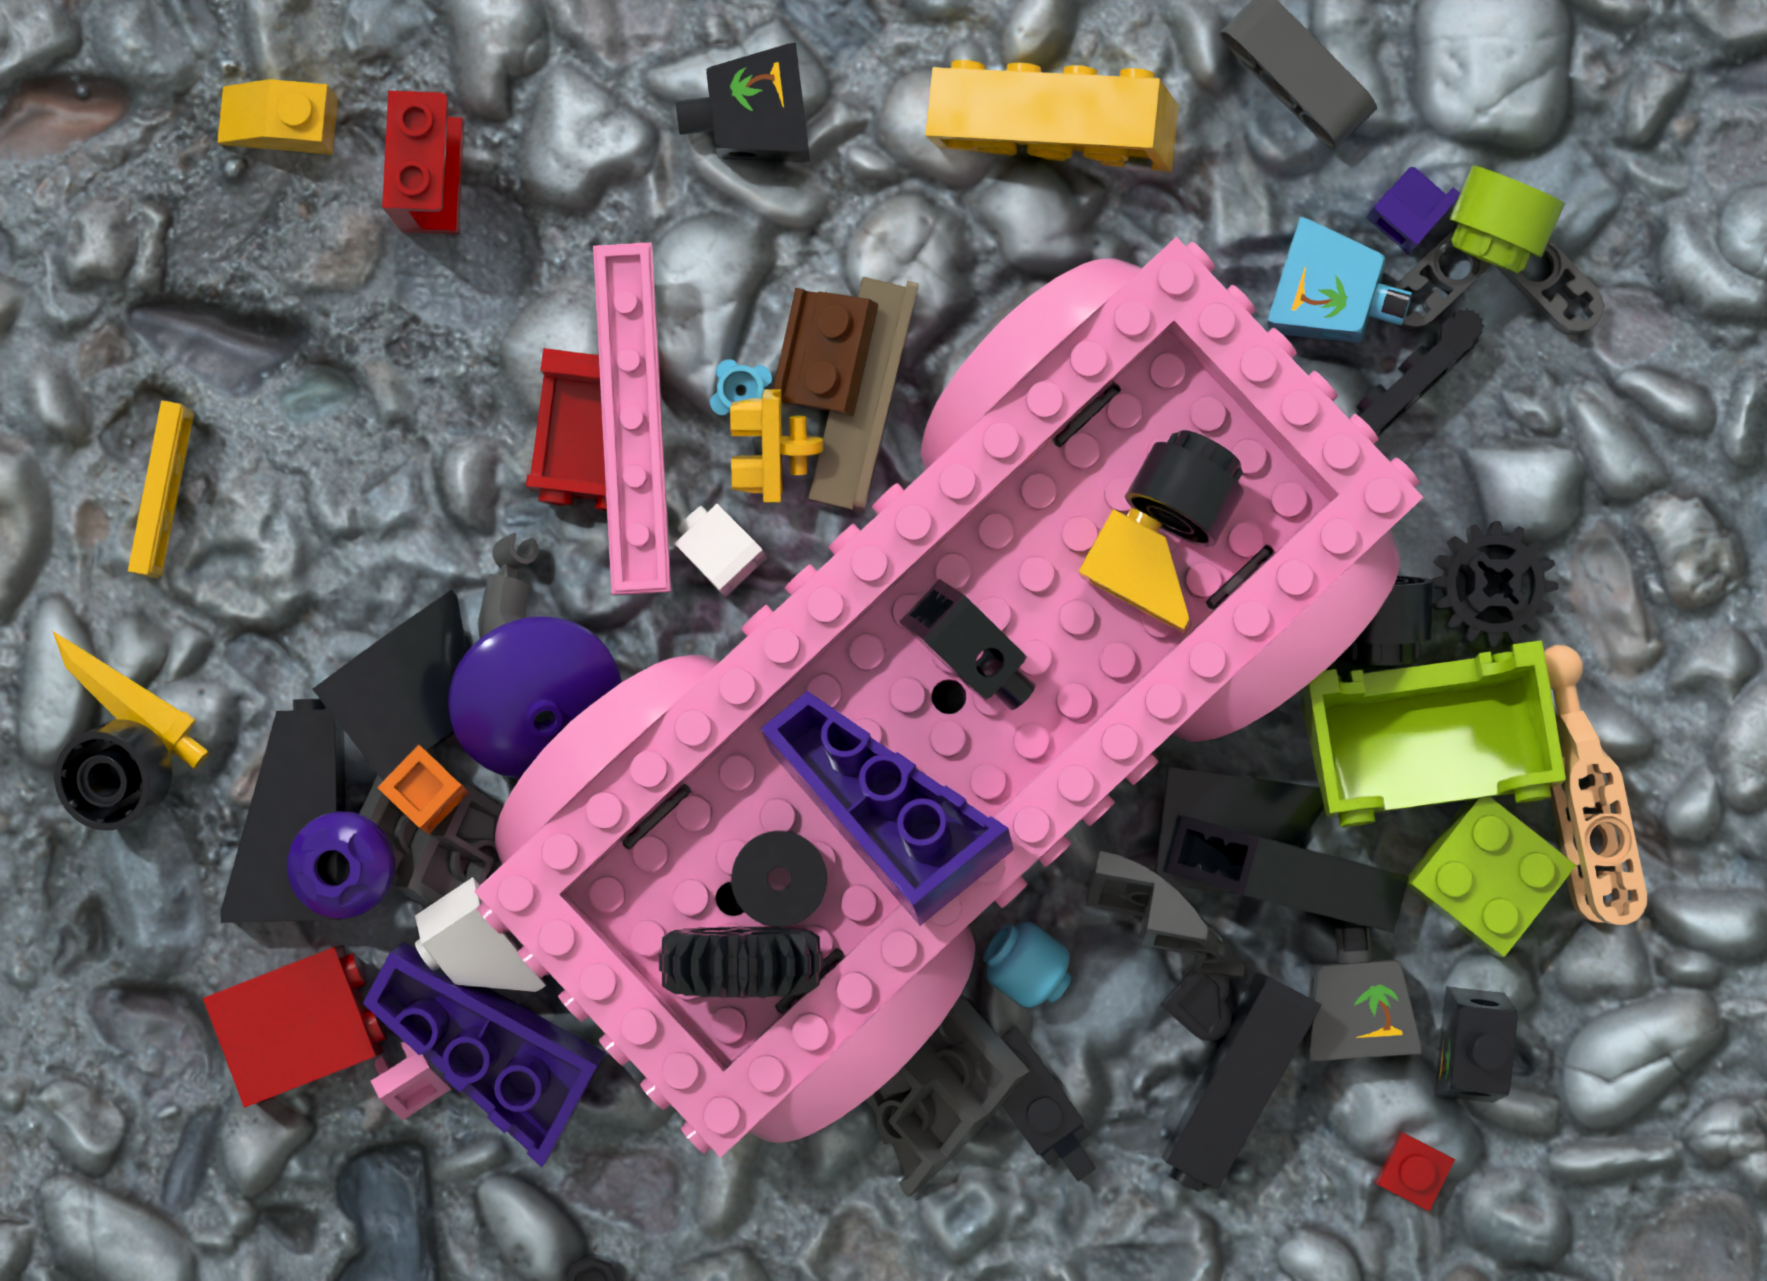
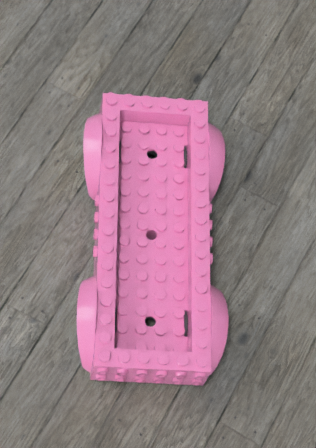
M1175 237L1143 268L1115 258L1093 260L1058 276L1024 300L1002 319L957 370L937 400L927 422L921 446V458L925 471L905 490L896 483L886 491L872 506L878 515L862 530L853 523L842 532L828 547L834 556L818 571L809 564L798 573L784 588L791 596L774 612L768 605H765L754 614L741 628L747 637L723 660L718 661L705 655H687L671 658L637 673L595 701L574 718L541 751L521 776L506 800L500 813L495 833V846L502 866L474 891L483 901L476 909L499 934H502L504 931L507 933L511 931L524 945L517 952L518 955L536 975L542 978L545 975L551 974L565 989L558 995V998L565 1007L581 1022L590 1017L603 1030L605 1034L599 1039V1042L620 1065L624 1066L627 1062L631 1061L646 1077L640 1083L644 1092L662 1110H665L671 1104L686 1120L680 1129L704 1155L712 1148L721 1158L746 1133L773 1143L790 1142L804 1138L842 1118L872 1096L897 1074L943 1022L961 995L973 967L976 948L969 924L993 901L1003 908L1028 885L1021 875L1037 860L1047 867L1071 845L1070 840L1065 834L1081 819L1088 826L1097 821L1115 803L1108 793L1124 778L1134 785L1159 762L1152 752L1170 735L1189 742L1211 740L1242 729L1273 711L1325 671L1357 639L1375 617L1390 594L1397 579L1400 566L1399 551L1391 528L1424 498L1415 489L1420 483L1419 479L1400 459L1395 457L1390 462L1376 448L1374 444L1379 438L1373 429L1358 415L1354 414L1351 418H1348L1333 402L1338 397L1333 387L1319 373L1313 371L1307 375L1292 359L1297 354L1293 345L1275 328L1266 332L1251 316L1256 311L1252 302L1236 286L1231 285L1226 289L1211 274V271L1215 268L1214 263L1195 243L1190 242L1185 246ZM1180 430H1188L1206 436L1232 452L1241 462L1243 473L1238 482L1244 490L1241 500L1213 547H1204L1187 542L1161 528L1158 532L1166 537L1191 622L1186 635L1082 579L1078 572L1112 510L1115 509L1127 516L1130 508H1132L1127 503L1125 494L1154 443L1168 442L1170 436ZM939 579L964 594L1027 656L1019 669L1036 684V687L1031 696L1018 708L1010 710L995 694L985 701L969 689L899 622ZM983 651L979 654L977 660L982 656ZM944 682L957 684L965 695V703L962 709L953 714H945L938 711L933 705L931 698L932 691L937 685ZM806 691H809L869 732L874 740L892 752L900 753L916 764L918 770L943 787L948 786L963 796L968 804L987 817L992 816L1008 827L1014 850L919 926L772 755L760 728ZM785 830L805 837L817 848L823 858L827 872V886L824 897L818 908L805 920L794 925L781 927L807 929L820 936V951H823V970L820 972V985L809 993L786 995L784 997L720 998L684 996L683 994H674L662 987V971H659V952H662V937L669 932L684 928L718 926L773 927L755 921L745 912L737 916L726 915L717 906V891L721 885L731 881L734 861L739 851L749 840L764 832ZM776 867L769 872L767 880L772 888L784 889L789 885L791 875L785 868Z

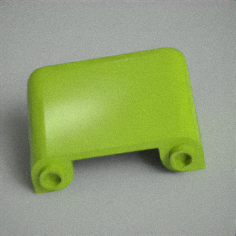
M1542 640L1513 644L1511 646L1512 652L1498 653L1492 655V657L1491 652L1479 653L1475 658L1364 674L1363 670L1350 671L1344 682L1342 681V676L1337 675V669L1325 670L1299 691L1301 707L1326 817L1339 818L1340 827L1344 828L1374 823V813L1508 794H1515L1516 803L1534 802L1551 798L1550 787L1565 782L1566 775Z

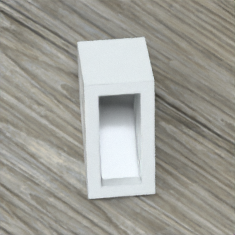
M718 504L709 512L703 506H700L677 528L682 537L675 542V545L724 598L767 559L762 548Z
M473 877L415 915L420 939L415 942L418 953L431 970L436 971L441 967L455 985L537 992L546 986L544 977L540 978L518 955L517 952L524 945L511 931L508 933L504 931L502 934H499L478 912L476 908L483 901L474 892L480 885Z

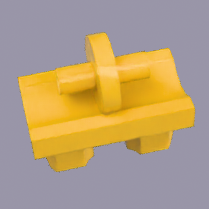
M764 389L762 398H751L731 403V436H762V455L732 456V490L763 493V502H781V494L783 493L782 455H790L791 475H806L807 455L822 453L824 451V439L817 436H807L806 416H790V436L782 437L781 389Z

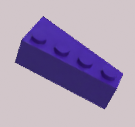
M806 691L760 728L772 755L919 926L1014 850L1008 827L992 816L987 817L968 804L963 796L948 786L943 787L918 770L916 764L900 753H894L874 740L869 732L809 691Z

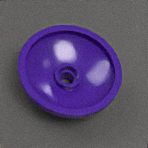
M529 617L501 625L484 635L466 652L459 662L452 677L448 695L451 724L461 746L477 763L494 773L520 779L541 751L574 718L622 683L621 675L606 645L583 626L555 617ZM540 712H553L551 717L545 721L537 722L534 720Z

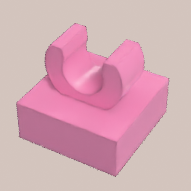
M402 1042L401 1045L406 1053V1059L392 1067L382 1056L375 1060V1067L379 1076L371 1080V1083L379 1099L401 1120H404L450 1091L451 1087L448 1081L443 1078L445 1075L423 1054L418 1055L410 1046Z

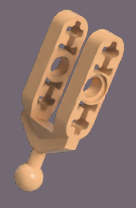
M1554 645L1547 648L1544 654L1550 688L1553 689L1558 712L1556 723L1566 781L1564 782L1565 791H1563L1561 784L1550 787L1552 796L1550 803L1560 851L1577 866L1581 865V876H1579L1576 866L1566 878L1571 902L1575 911L1586 920L1606 922L1614 925H1627L1636 921L1644 913L1647 905V891L1623 777L1619 767L1601 748L1598 735L1584 711H1581L1576 684L1580 681L1583 673V662L1580 655L1573 648L1566 645ZM1603 773L1607 776V785H1605ZM1588 775L1590 786L1580 789L1579 779ZM1613 802L1615 807V814H1612L1610 809V804ZM1596 803L1597 814L1583 813V808H1595ZM1566 808L1569 809L1570 818L1568 820L1565 811ZM1596 826L1600 829L1603 836V844L1597 853L1592 850L1590 845V834ZM1615 829L1618 831V834L1620 836L1619 846L1617 842ZM1573 836L1575 837L1577 850L1573 843ZM1625 861L1627 864L1628 872H1624L1622 863ZM1595 866H1609V871H1597V877ZM1628 890L1632 893L1631 901H1628ZM1613 891L1614 899L1606 901L1604 905L1603 896L1609 895ZM1585 894H1587L1589 904L1586 903Z

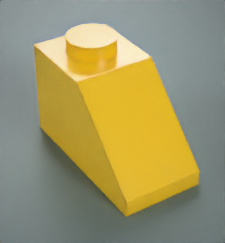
M267 79L223 86L217 143L226 146L333 155L338 98L327 84Z
M1130 508L1127 516L1113 509L1078 571L1081 578L1186 635L1191 622L1166 537L1158 533L1162 524L1134 508Z

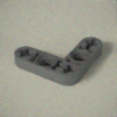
M1456 228L1394 286V288L1412 292V295L1416 294L1429 281V279L1420 275V272L1426 269L1433 284L1448 292V296L1442 298L1439 290L1436 289L1421 305L1426 314L1422 317L1415 311L1409 316L1406 315L1402 326L1395 324L1400 329L1414 331L1430 324L1492 265L1466 254L1470 261V270L1466 277L1454 280L1449 279L1442 273L1439 259L1444 251L1456 249L1451 240ZM1549 240L1543 253L1551 264L1550 275L1545 281H1530L1522 272L1517 274L1495 266L1545 319L1563 334L1572 336L1583 334L1595 326L1602 317L1604 302L1601 293L1551 240ZM1562 274L1569 282L1560 289L1568 298L1574 300L1581 295L1588 302L1583 309L1584 314L1588 317L1586 321L1579 316L1572 320L1565 317L1563 312L1567 309L1568 304L1558 292L1552 295L1549 301L1542 295L1544 291L1557 283Z

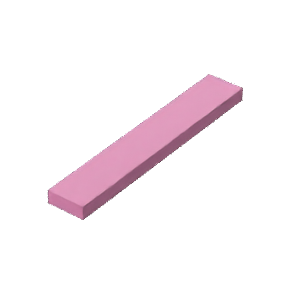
M652 243L593 246L611 593L613 596L671 592L653 245Z

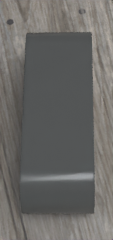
M1251 0L1220 30L1221 38L1235 56L1329 148L1337 149L1377 110V105L1370 93L1278 0Z

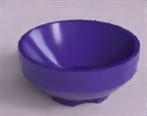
M337 811L321 815L310 821L300 830L289 850L287 873L295 895L306 907L317 914L329 918L347 919L370 911L385 898L395 876L396 860L393 847L387 835L375 822L366 816L354 812ZM329 850L341 852L347 858L350 865L348 878L337 886L324 882L317 869L320 857Z

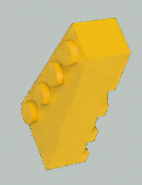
M954 60L951 62L950 68H932L925 136L938 148L1013 156L1017 153V145L1027 146V153L1032 156L1056 161H1066V159L1072 158L1073 151L1083 152L1085 158L1101 161L1100 165L1124 167V162L1128 161L1129 157L1145 158L1152 160L1151 171L1172 173L1179 105L1161 79L1154 78L1155 73L1145 69L1125 68L1120 70V76L1097 75L1098 70L1078 65L1063 67V74L1041 73V67L1028 63L1007 64L1006 71L985 70V65L976 61Z

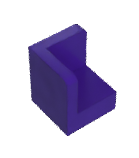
M1410 167L1392 188L1385 193L1365 218L1409 255L1456 202L1460 192L1452 187L1445 194L1417 168Z

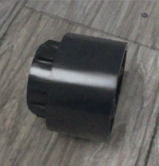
M1180 430L1177 433H1173L1168 442L1154 443L1126 492L1125 499L1132 508L1160 522L1162 530L1187 542L1204 547H1213L1244 494V490L1238 482L1243 473L1241 462L1232 452L1214 440L1196 432Z
M1397 575L1390 594L1375 617L1357 639L1341 654L1346 661L1363 665H1405L1415 663L1421 656V642L1432 639L1433 581L1428 578Z
M111 720L74 738L63 748L55 766V788L62 805L75 820L93 829L115 830L132 823L152 811L164 800L172 781V763L164 743L151 729L131 720ZM110 765L118 771L121 783L112 774Z

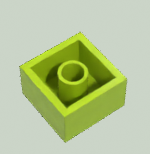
M1486 797L1465 801L1409 872L1406 887L1491 955L1505 957L1577 865L1493 798Z

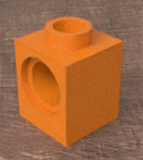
M420 745L377 787L427 834H430L470 793Z

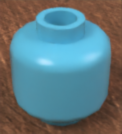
M1021 922L1015 926L1012 924L1004 925L992 937L983 954V961L987 964L986 977L988 982L1024 1008H1034L1046 1000L1051 1003L1055 1002L1063 995L1071 981V974L1067 972L1070 961L1067 947L1033 922Z

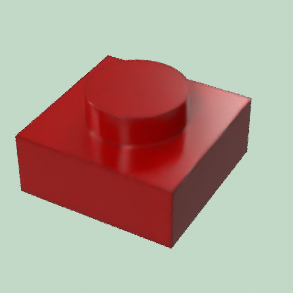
M1400 1131L1374 1183L1430 1211L1456 1159Z

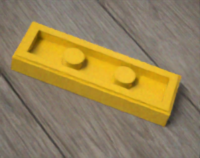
M163 400L160 403L128 566V572L160 579V576H163L194 418L193 411L179 403Z

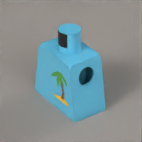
M1300 217L1267 323L1269 331L1275 328L1283 335L1360 343L1363 341L1370 317L1402 326L1409 308L1412 292L1381 284L1386 267L1384 255L1312 220Z

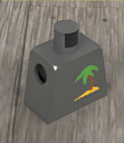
M1370 927L1335 928L1338 962L1311 965L1308 997L1322 1005L1304 1036L1303 1057L1309 1061L1422 1054L1421 1042L1400 961L1396 959L1373 960Z

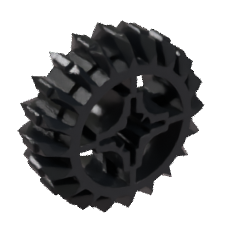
M761 926L684 928L682 930H673L663 936L662 952H659V971H662V987L674 994H683L684 996L765 998L770 996L800 995L801 993H809L820 985V972L823 970V951H820V936L807 929Z

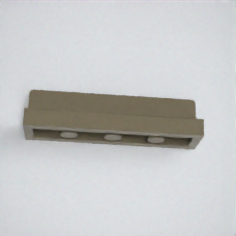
M862 277L858 297L871 299L879 305L854 416L829 412L823 437L824 451L819 453L808 498L809 501L865 514L918 297L919 283L907 281L905 287Z

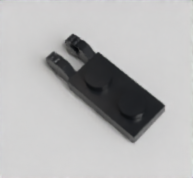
M1468 308L1464 311L1460 309L1459 313H1454L1453 318L1449 317L1442 324L1441 331L1437 335V345L1430 351L1421 345L1398 367V370L1403 374L1398 381L1388 390L1382 384H1379L1356 406V409L1361 413L1359 417L1373 429L1378 437L1450 372L1470 352V348L1474 349L1475 344L1479 341V336L1483 333L1481 329L1484 327L1482 324L1483 318L1479 317V313L1476 314L1474 309L1470 311Z

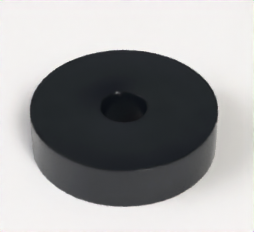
M785 830L764 832L749 840L739 851L732 868V890L741 909L755 921L773 927L794 925L809 917L820 905L827 886L825 863L817 848L805 837ZM776 867L785 868L791 875V881L784 889H774L768 883L767 876Z

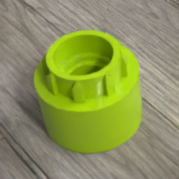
M1472 165L1449 218L1451 222L1458 225L1451 239L1453 246L1466 254L1518 274L1525 270L1531 255L1542 258L1565 203L1527 184L1494 171Z

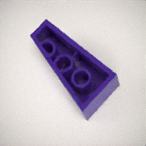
M402 942L389 953L363 1002L372 1013L418 1055L423 1054L445 1075L443 1078L460 1093L463 1091L489 1115L487 1118L504 1134L508 1132L528 1150L526 1154L540 1167L544 1166L555 1150L606 1055L605 1051L490 988L455 985L441 967L436 971L431 970L423 961L417 949L405 942Z

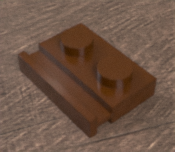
M795 288L773 389H781L782 404L854 416L878 303L867 298L820 291L817 293Z

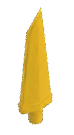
M52 630L65 668L117 720H131L143 724L162 740L168 750L170 759L175 754L194 770L201 766L208 757L209 751L189 736L191 729L197 721L186 711L178 710Z

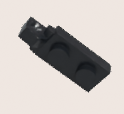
M1014 1026L1000 1036V1038L1030 1070V1073L1004 1102L1002 1107L1037 1155L1040 1154L1048 1165L1060 1157L1077 1182H1079L1097 1169L1079 1144L1091 1134L1083 1125L1085 1121L1018 1027Z

